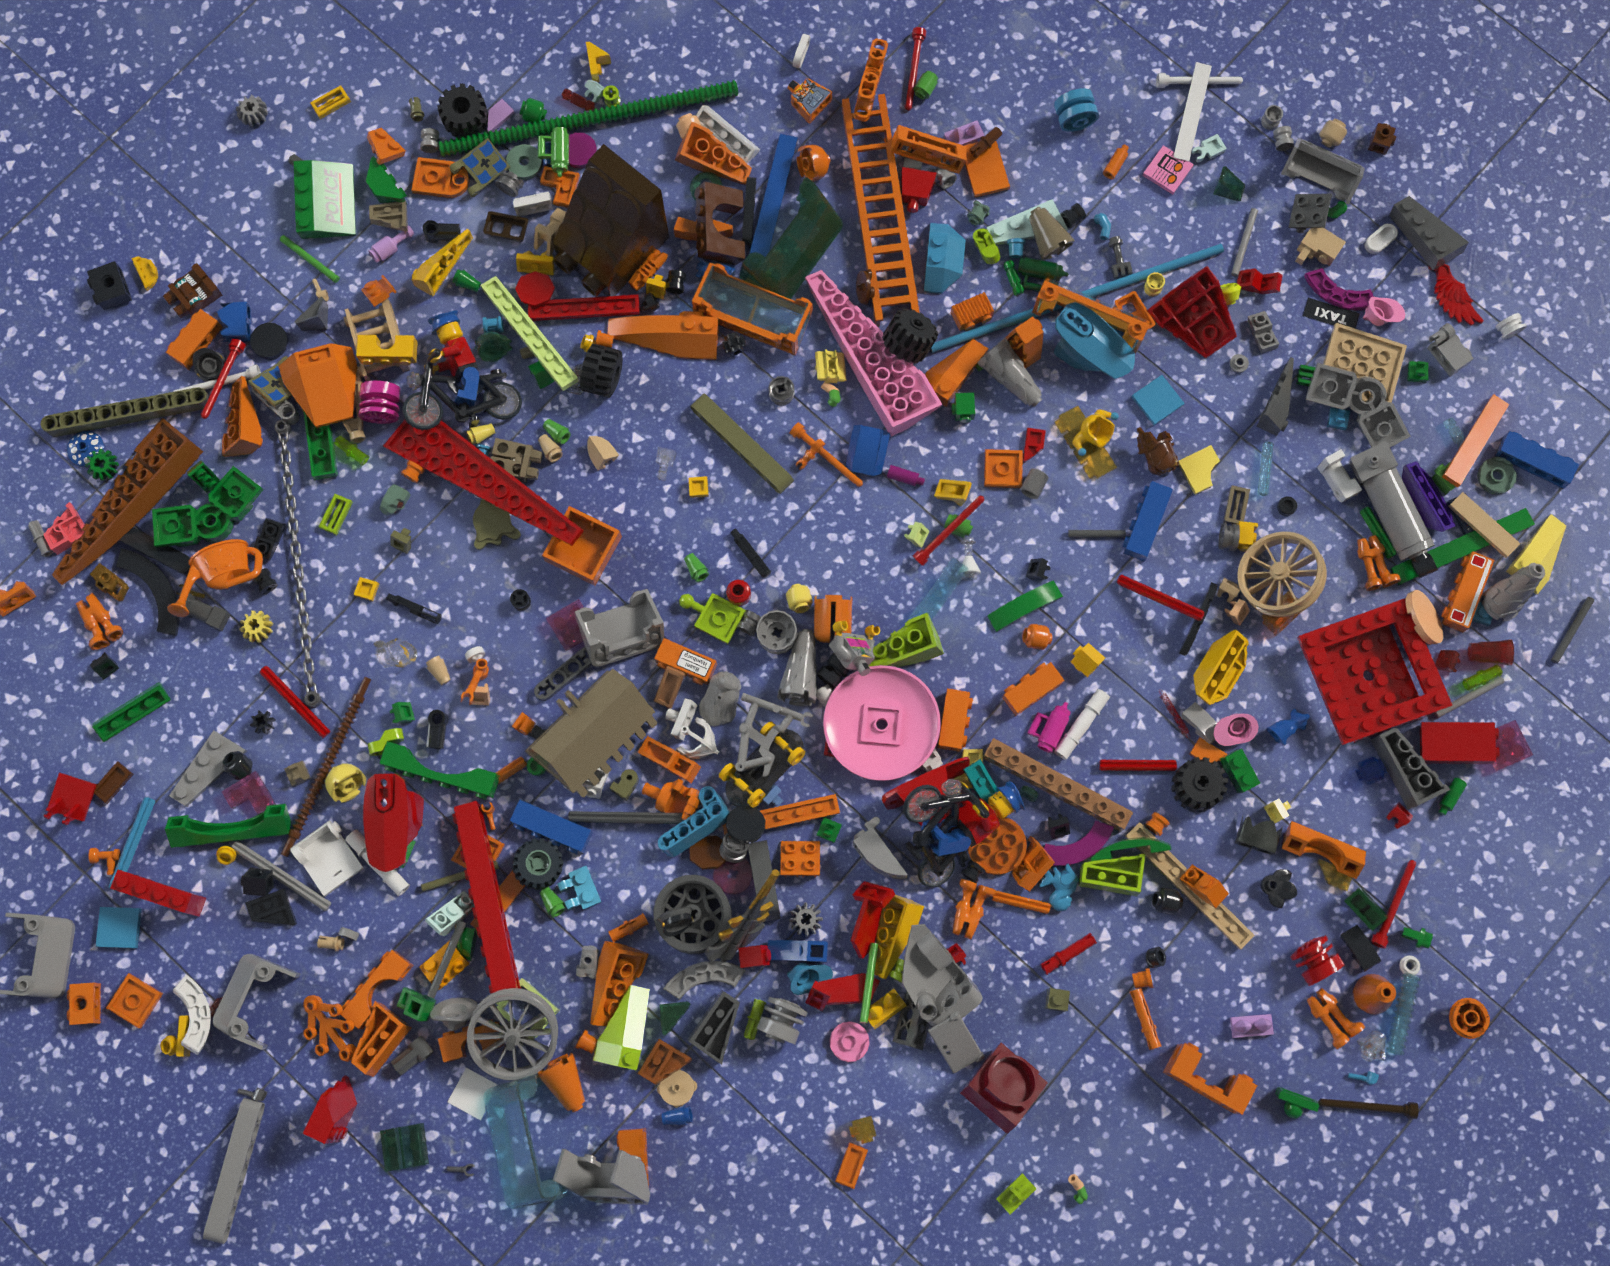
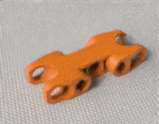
M876 38L872 41L857 95L858 98L853 115L856 120L866 122L870 118L887 53L888 43L886 40ZM881 45L884 47V49L881 50L875 48L874 46ZM858 110L866 111L867 114H866V115H861V114H859L857 111H858Z

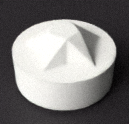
M480 646L471 648L465 653L469 663L476 662L485 656V652Z

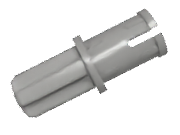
M39 521L29 522L28 527L34 537L33 542L37 544L42 557L52 555L54 552L50 549L44 537V531Z

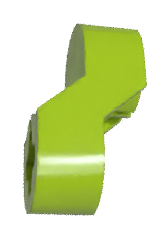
M983 228L976 230L973 233V240L981 257L987 264L997 263L1000 260V253L991 234Z
M402 728L385 730L380 740L368 743L369 755H382L387 741L392 743L404 741Z

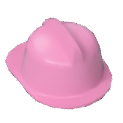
M1371 297L1363 316L1364 320L1370 321L1376 326H1382L1388 322L1397 323L1404 320L1405 310L1393 299Z
M1235 713L1217 722L1213 735L1218 744L1231 746L1251 741L1258 733L1259 726L1253 716Z

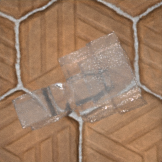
M658 447L656 463L660 465L657 476L659 480L666 481L668 466L673 467L674 460L676 459L677 453L675 450Z

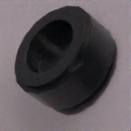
M649 292L644 295L646 301L641 305L642 310L646 311L651 308L653 311H656L660 308L658 300L652 293Z
M1161 947L1147 950L1145 958L1149 967L1157 968L1165 965L1166 955Z

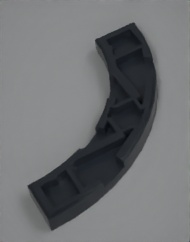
M121 548L116 567L139 576L151 589L158 608L157 632L177 636L180 617L172 615L167 609L170 604L177 602V597L170 581L147 558Z

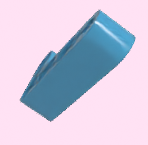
M706 786L699 792L698 797L703 805L702 809L664 833L658 839V847L667 856L675 857L726 823L730 812L722 798L712 787Z

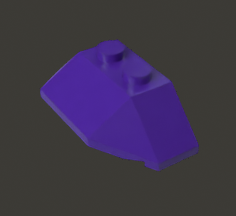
M1417 461L1403 466L1402 480L1425 526L1440 532L1454 528L1455 523L1453 522L1451 510L1430 475L1420 467Z

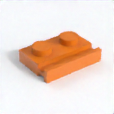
M384 275L381 276V280L370 281L361 289L374 307L389 298L390 293H397Z

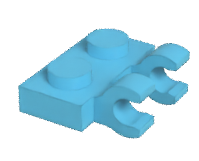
M587 866L568 873L570 879L557 883L561 892L572 887L576 891L578 897L565 901L568 910L580 905L585 910L601 903Z

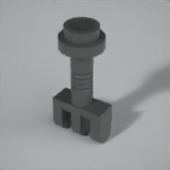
M1120 236L1110 238L1108 245L1110 248H1113L1117 263L1111 266L1114 279L1118 278V270L1121 277L1125 276V269L1128 275L1133 274L1131 263H1124L1120 247L1123 244V240L1120 239Z

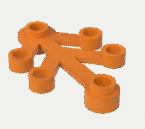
M307 996L303 1002L304 1010L308 1013V1028L303 1032L304 1037L307 1040H311L317 1036L318 1032L315 1028L317 1018L320 1022L319 1044L315 1046V1053L318 1056H323L329 1052V1046L327 1045L329 1035L340 1050V1059L345 1062L351 1061L356 1047L353 1044L346 1045L335 1028L341 1029L343 1033H348L354 1029V1023L351 1020L344 1021L328 1018L322 1012H329L332 1017L341 1015L343 1009L340 1004L323 1003L319 996Z

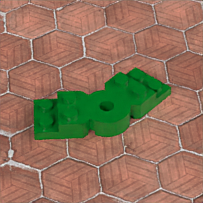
M232 466L208 494L209 503L201 506L198 510L191 505L152 509L154 546L157 548L174 545L184 547L197 545L202 539L208 542L224 540L230 535L233 529V522L242 521L254 507L252 503L264 489L236 467ZM212 519H216V522L209 526V522Z

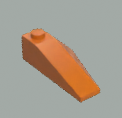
M972 339L925 373L942 405L945 407L949 405L955 393L960 390L976 368L977 362L987 353L989 348Z

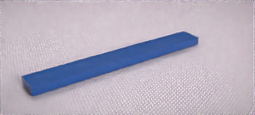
M780 134L747 268L765 272L798 137Z

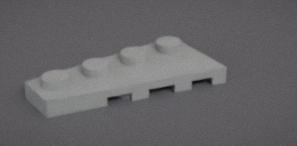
M213 730L169 796L188 807L224 772L223 759L228 753L240 751L245 754L247 750Z

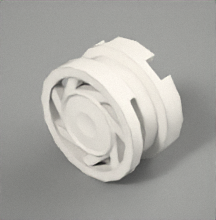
M1520 313L1509 316L1495 326L1497 331L1503 334L1501 336L1503 340L1513 337L1527 327L1526 324H1522Z

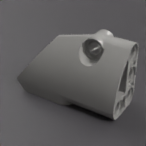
M925 924L912 925L906 946L902 983L921 1018L934 1027L950 1018L949 1015L957 1011L961 1014V1018L965 1017L982 1002L983 997L978 987L958 966L949 951Z

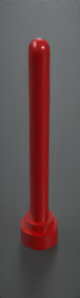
M915 27L912 30L914 48L905 109L908 111L912 109L921 43L926 39L927 33L926 29L921 27Z
M232 339L229 344L230 353L201 413L203 419L208 418L237 355L243 353L246 344L241 340Z
M978 496L924 550H918L912 556L924 566L928 562L929 555L984 502V497Z
M1410 860L1406 866L1388 909V918L1382 923L1380 931L1373 934L1370 941L1371 944L1379 948L1386 949L1389 942L1387 940V933L1415 869L1416 862L1414 860Z

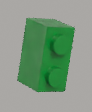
M1242 748L1236 749L1220 758L1237 793L1245 792L1260 784Z

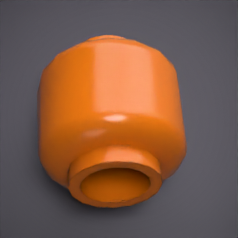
M1030 624L1024 629L1022 640L1028 648L1044 650L1052 642V633H1050L1049 628L1045 625Z

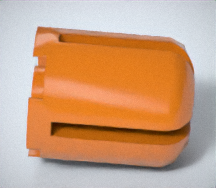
M817 595L814 596L815 639L822 643H830L831 605H835V622L847 621L848 629L842 632L851 634L853 597H850V600L842 599V595H825V599H817Z

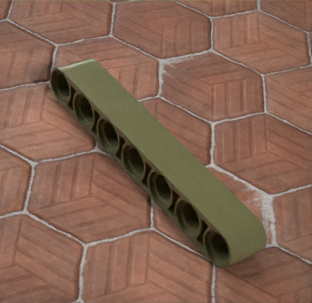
M703 393L690 405L692 411L777 493L781 494L794 482L792 476L706 394Z

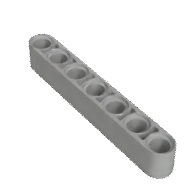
M244 1098L240 1104L204 1229L203 1239L225 1244L228 1239L264 1113L265 1103Z

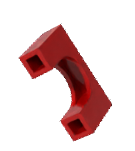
M118 869L110 889L199 917L206 901V897Z

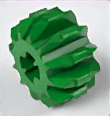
M99 449L98 453L92 451L93 457L87 456L90 462L86 463L85 467L89 468L87 473L89 475L93 474L92 478L95 480L100 478L101 481H105L106 476L112 479L111 473H118L114 469V467L119 466V463L115 462L117 456L112 455L111 451L107 450L105 452L103 449ZM101 462L105 463L103 468L99 467Z

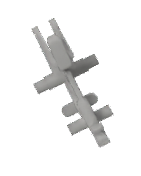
M743 693L741 700L751 703L745 722L739 727L741 739L735 768L737 771L743 772L746 769L764 765L763 777H767L775 760V755L769 751V748L777 734L785 732L793 719L800 721L804 727H810L809 724L804 722V718L806 716L813 718L814 715L809 712L801 714ZM758 707L786 716L780 725L772 727L766 737L754 729L752 725ZM751 738L761 745L759 752L762 757L746 761L749 739Z

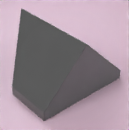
M321 296L294 322L301 331L327 330L328 304Z

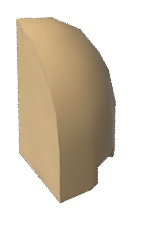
M589 436L587 450L597 471L605 468L604 464L611 459L614 462L618 458L617 451L609 441L602 437Z

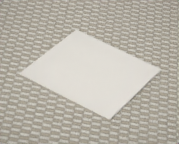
M466 1068L448 1103L481 1120L499 1085Z

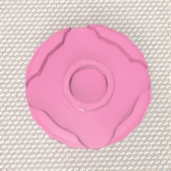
M851 1021L843 1022L832 1031L830 1048L833 1054L840 1060L854 1062L861 1059L868 1051L869 1036L865 1028L860 1024Z

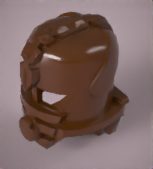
M1141 427L1137 428V433H1139L1137 437L1138 454H1145L1149 471L1153 475L1174 471L1178 467L1179 462H1177L1178 458L1173 449L1174 443H1171L1173 438L1170 433L1163 431L1158 434L1156 440L1150 431L1144 432Z

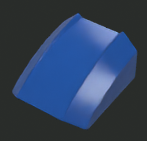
M853 425L845 467L852 472L871 476L882 474L890 433L884 429Z

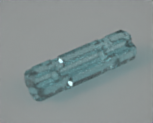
M1451 417L1444 421L1446 429L1449 428L1448 432L1454 443L1458 444L1457 448L1459 449L1465 437L1459 426L1455 425L1457 424L1455 419Z

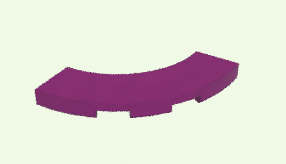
M1323 268L1305 273L1304 275L1309 286L1319 297L1340 308L1354 311L1366 310L1369 305V299L1374 297L1371 289L1354 291L1338 287L1326 275Z
M1095 820L1091 830L1081 840L1064 846L1045 844L1044 849L1054 860L1053 866L1077 864L1098 852L1108 841L1114 827Z

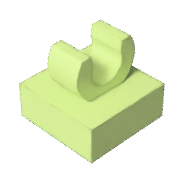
M915 522L914 525L908 526L911 532L909 535L904 534V537L916 547L922 548L929 530L922 523Z

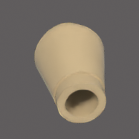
M547 434L539 437L538 442L546 460L550 462L558 461L563 455L562 448Z
M436 656L426 662L427 670L440 685H444L451 680L444 659H441L440 656Z

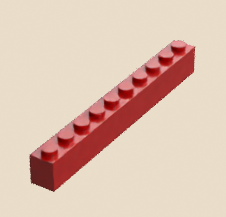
M473 801L455 806V813L452 816L455 825H458L459 832H456L458 842L462 844L463 850L460 851L462 861L466 863L467 869L464 870L466 880L470 882L471 888L468 889L470 899L474 901L475 905L472 911L474 918L478 920L479 924L476 929L478 937L482 938L483 946H481V953L483 958L486 957L487 965H485V972L491 981V985H489L490 994L508 988L521 989L481 804Z

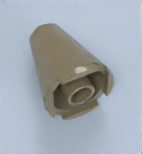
M1037 207L1030 212L1032 215L1029 216L1043 261L1051 259V254L1059 255L1073 245V242H1075L1073 237L1046 208L1041 209V207Z

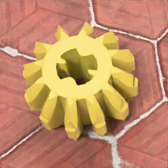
M253 610L251 611V616L244 614L245 618H247L246 620H240V623L244 625L239 628L241 632H244L243 637L245 639L249 638V641L252 643L255 640L261 643L262 637L268 639L267 632L273 633V630L269 628L273 626V622L269 621L270 616L268 614L264 615L263 611L256 613Z

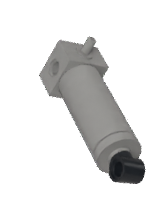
M1384 441L1351 457L1349 464L1360 486H1364L1400 560L1403 561L1410 558L1419 579L1438 571L1430 553L1428 554V549L1435 546L1397 470L1398 463L1387 442Z

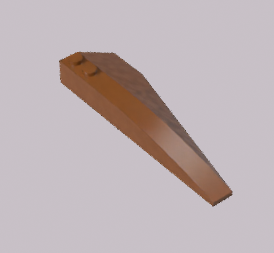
M164 418L138 444L134 450L137 454L132 460L128 459L125 464L127 468L122 475H118L114 480V488L108 489L92 513L94 518L90 524L86 523L82 528L84 531L83 535L79 540L75 539L71 545L70 554H65L53 572L52 576L61 585L89 566L133 528L204 452Z

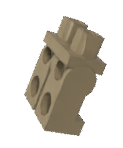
M495 438L492 451L493 456H491L494 462L521 482L527 483V480H538L539 469L532 468L531 462H542L543 453L541 451L534 450L532 445Z

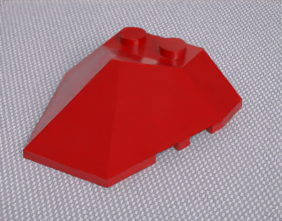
M1208 266L1191 275L1147 309L1160 327L1170 331L1173 336L1180 338L1205 358L1237 337L1219 280Z

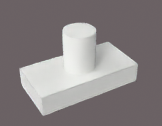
M686 698L680 712L668 709L665 716L666 720L675 722L671 734L676 739L684 741L686 735L681 732V727L686 725L689 728L698 706L692 700Z

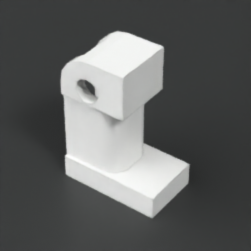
M1342 449L1326 457L1317 467L1331 487L1333 494L1341 503L1362 491L1356 479L1351 480L1340 462L1345 457Z

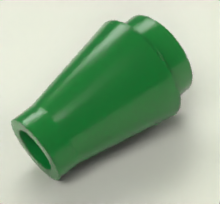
M458 269L452 280L457 287L478 292L481 282L464 269Z

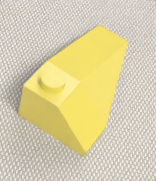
M1550 514L1506 572L1513 575L1522 567H1526L1531 563L1542 565L1545 570V576L1534 591L1537 595L1550 579L1566 525Z

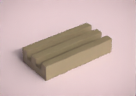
M1231 485L1223 523L1228 522L1233 525L1239 521L1244 522L1250 489ZM1234 491H1237L1232 518H1229ZM1242 492L1244 493V498L1239 520H1236L1240 496Z

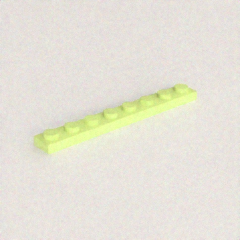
M496 276L480 285L483 292L563 391L579 382L575 373Z

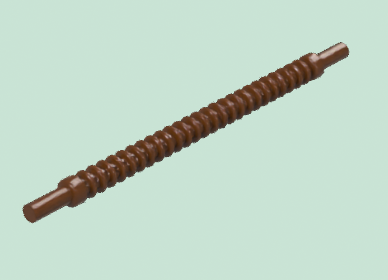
M363 678L357 693L352 697L353 702L349 703L351 707L347 708L348 712H345L346 717L342 718L344 721L340 723L339 732L335 733L337 736L333 738L334 742L330 743L332 747L328 748L329 753H326L327 757L323 758L322 768H319L320 772L316 773L315 783L311 784L313 787L309 789L310 793L306 794L308 798L304 799L305 804H302L303 808L299 809L298 819L294 820L296 823L295 825L292 824L293 829L289 830L288 840L281 852L283 856H289L290 848L293 847L296 839H299L301 836L300 831H303L302 826L306 825L304 822L308 820L307 815H311L309 811L313 810L314 800L318 799L316 796L317 794L320 795L319 790L323 789L321 785L325 784L324 779H326L329 769H332L331 764H335L333 760L337 759L338 749H342L340 745L344 744L343 739L347 738L345 734L349 733L348 729H351L350 724L354 723L352 720L356 718L355 714H358L357 709L361 708L359 705L363 704L365 700L364 695L371 682L370 678Z

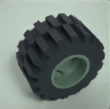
M536 838L531 839V841L524 842L518 848L513 859L512 869L516 880H519L522 886L525 885L530 890L531 888L535 890L545 889L553 885L562 872V854L558 851V847L552 845V842L549 840L547 842L542 838L540 840H536Z

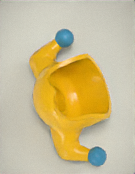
M1098 409L1093 415H1089L1084 419L1081 430L1072 442L1080 456L1086 454L1082 444L1089 442L1098 447H1104L1110 441L1115 425L1106 418L1117 420L1119 418L1117 412L1111 413Z

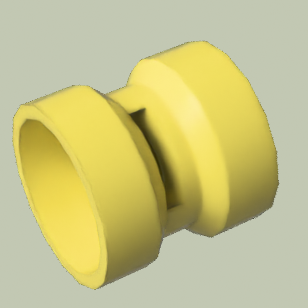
M1158 272L1151 273L1144 285L1145 293L1151 297L1158 296L1165 284L1164 276Z

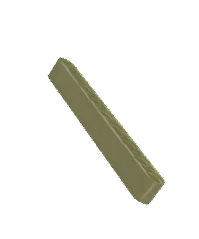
M196 387L47 415L42 418L40 425L52 437L65 436L82 431L97 430L203 410L209 395L203 388ZM200 396H204L201 401H197ZM185 399V402L179 405V402ZM163 403H167L165 407L161 408ZM148 406L147 410L142 412L143 408ZM130 409L129 413L124 415V412ZM108 413H111V415L105 419L106 415ZM92 416V419L87 422V419ZM71 420H74L73 423L68 426V423Z

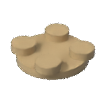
M679 1069L660 1082L657 1092L666 1103L677 1108L692 1098L694 1091L697 1090V1083L687 1072Z

